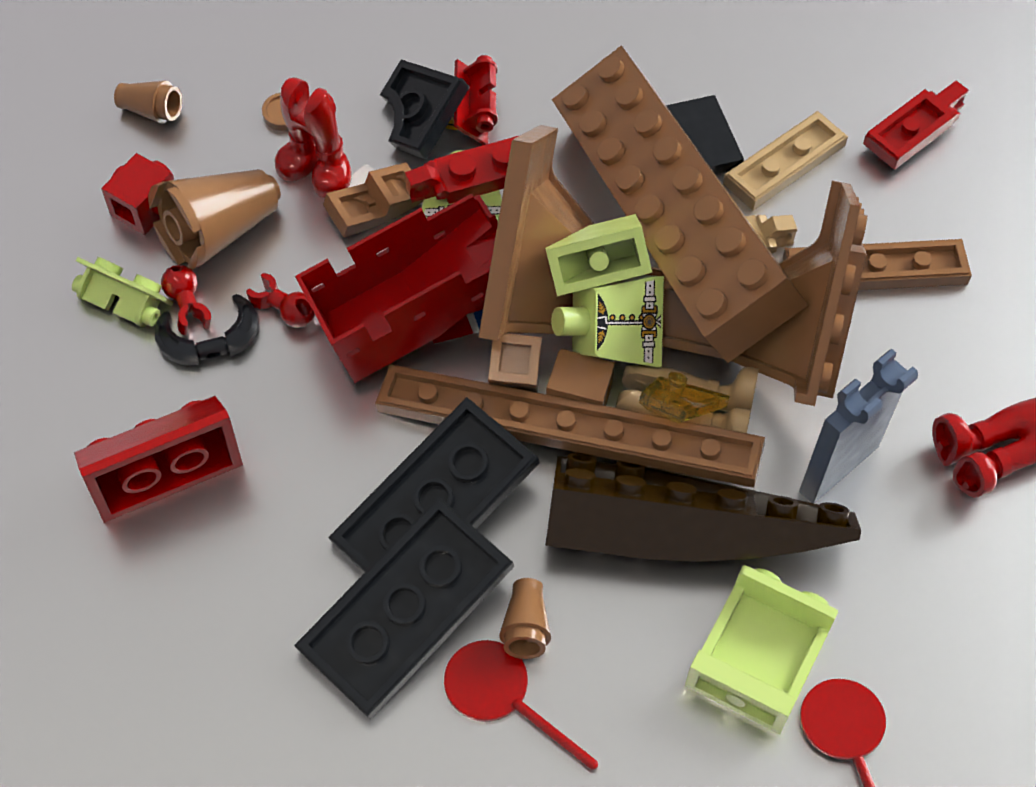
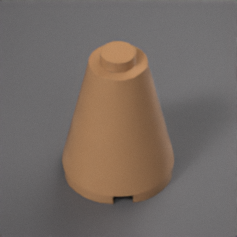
M257 169L163 181L150 188L148 202L149 209L158 207L160 220L153 222V225L167 254L177 265L186 262L188 264L187 267L194 270L201 267L276 211L281 192L273 176Z

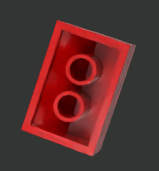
M216 396L203 401L189 402L176 412L158 419L142 421L131 430L111 438L97 439L86 448L74 452L82 478L104 523L243 466L230 417Z

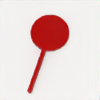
M492 640L475 641L463 646L451 657L445 670L444 687L448 700L459 713L472 720L488 722L502 719L517 710L591 770L598 768V761L522 702L527 691V670L522 659L510 656L505 652L503 643Z
M831 679L817 684L807 693L801 706L800 722L806 738L817 750L829 757L853 760L863 786L875 787L864 756L877 748L885 733L886 715L881 702L871 690L852 680Z

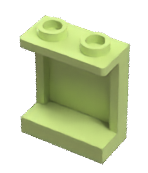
M743 565L735 586L702 650L698 651L690 666L685 686L781 734L838 614V610L829 606L828 602L818 594L808 591L800 592L782 583L778 576L768 570L761 568L753 569Z

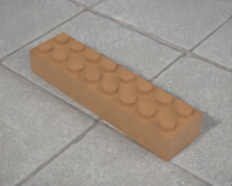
M622 45L551 99L625 215L636 214L642 225L648 251L704 338L727 363L808 306Z

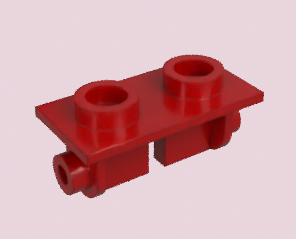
M488 55L479 56L469 66L457 59L455 60L454 76L464 79L470 86L454 113V127L482 145L488 144V132L493 130V127L498 122L496 93L492 91L496 87L497 64Z

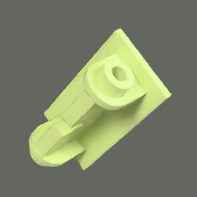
M79 257L76 259V262L87 267L84 274L76 276L72 283V291L77 293L78 299L109 311L115 296H118L120 298L112 313L136 323L137 326H155L160 317V310L157 309L160 301L170 306L174 303L159 294L162 285L146 277L136 274L134 280L130 281L120 276L123 271L122 267L101 257H97L94 264Z

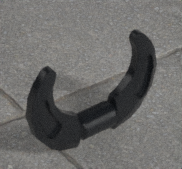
M235 294L232 296V301L238 309V317L230 329L224 332L225 337L221 336L196 342L195 345L193 340L179 337L172 331L170 327L171 314L165 311L160 315L155 325V342L162 355L181 365H199V359L206 360L226 355L228 352H230L232 357L244 351L252 343L258 332V314L249 300Z

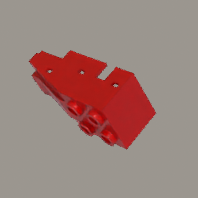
M471 193L427 218L422 208H419L347 247L355 264L337 274L327 258L295 276L331 346L354 383L438 338L485 301L498 221L495 214H491L480 195L473 196Z

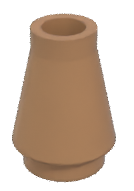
M166 80L133 84L119 83L114 92V102L120 109L129 110L164 124L168 120L174 121L178 118L182 109V94L178 87L172 86Z
M521 578L513 583L512 596L499 633V638L504 643L505 652L515 658H537L544 654L546 645L551 641L543 598V584L533 578Z

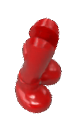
M295 77L287 79L281 87L280 107L284 122L289 129L290 142L278 150L274 159L275 169L280 178L291 182L301 180L312 172L313 189L317 195L325 198L326 193L348 188L352 177L349 161L343 152V140L338 133L335 115L336 105L325 89L317 88L310 96L309 86L306 81Z
M1036 398L1013 404L984 421L981 420L967 425L962 417L953 413L943 414L934 420L932 436L936 452L944 466L957 463L953 470V481L962 492L973 498L989 494L996 487L997 479L1007 477L1012 472L1036 463ZM1009 439L1017 440L1004 447L991 450L986 454L982 453V451Z

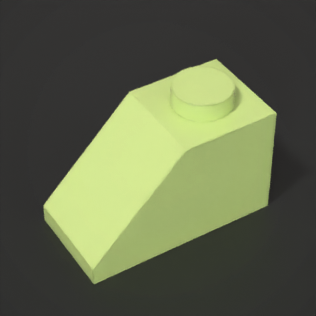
M636 214L589 225L545 248L557 296L652 273L642 225Z

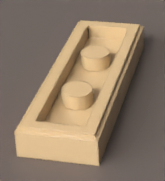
M816 111L724 175L723 185L754 211L845 147L848 136L819 111Z

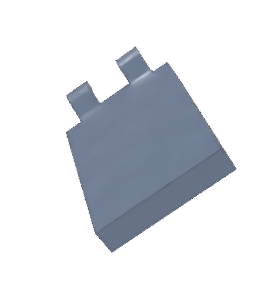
M893 349L888 350L873 363L874 374L871 381L859 390L861 382L854 379L838 392L837 408L823 423L799 490L811 503H816L879 448L902 392L917 380V369L912 366L907 370L894 360L896 352Z

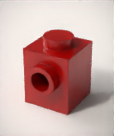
M138 153L125 165L118 167L111 179L101 188L110 216L146 235L154 226L153 222L160 220L158 207L149 209L148 196L150 188L157 183L174 180L170 169L163 163L156 160L152 162Z

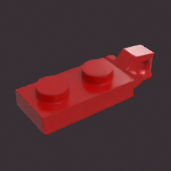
M957 80L938 94L924 89L869 130L865 135L863 145L891 168L897 169L953 126L961 114L958 111L964 106L963 101L969 90Z
M518 136L435 158L424 163L421 167L405 172L406 189L411 202L436 196L437 200L447 199L448 204H451L471 193L473 196L504 189L512 140Z

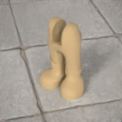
M645 365L626 366L622 377V384L628 390L619 393L615 408L747 433L759 369L754 367L742 368L734 382L729 385H720V381L704 380L676 369ZM686 404H691V405H695V406H700V407H703V408H698V407H694V406H690V405H686ZM715 409H718V410H721V411H724V412H727V413L722 414V413H714V412H715Z

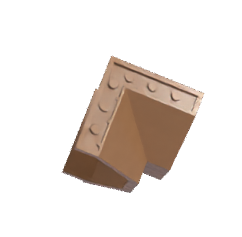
M539 125L512 140L479 338L498 341L505 333L554 334L551 325L553 310L556 307H573V293L557 296L545 248L595 223L553 172L552 161L558 128ZM832 180L818 238L810 246L779 263L808 306L731 361L744 367L757 368L759 373L790 385L794 389V401L796 403L815 406L817 395L828 398L834 397L867 255L862 243L867 224V215H864V209L861 208L862 203H859V197H856L849 183ZM651 267L652 273L645 274L664 276L661 269ZM664 276L662 347L723 359L704 338Z

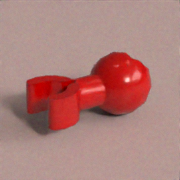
M185 265L167 268L162 275L161 285L166 296L177 301L180 310L177 320L179 332L182 335L187 334L189 312L194 318L202 322L204 329H209L211 312L203 304L197 303L194 296L198 286L196 274Z
M261 274L265 289L270 290L271 293L267 291L257 293L252 289L246 290L248 299L254 308L267 309L274 307L278 309L282 320L288 326L295 328L305 327L315 317L304 293L292 292L287 294L279 290L276 280L271 274Z

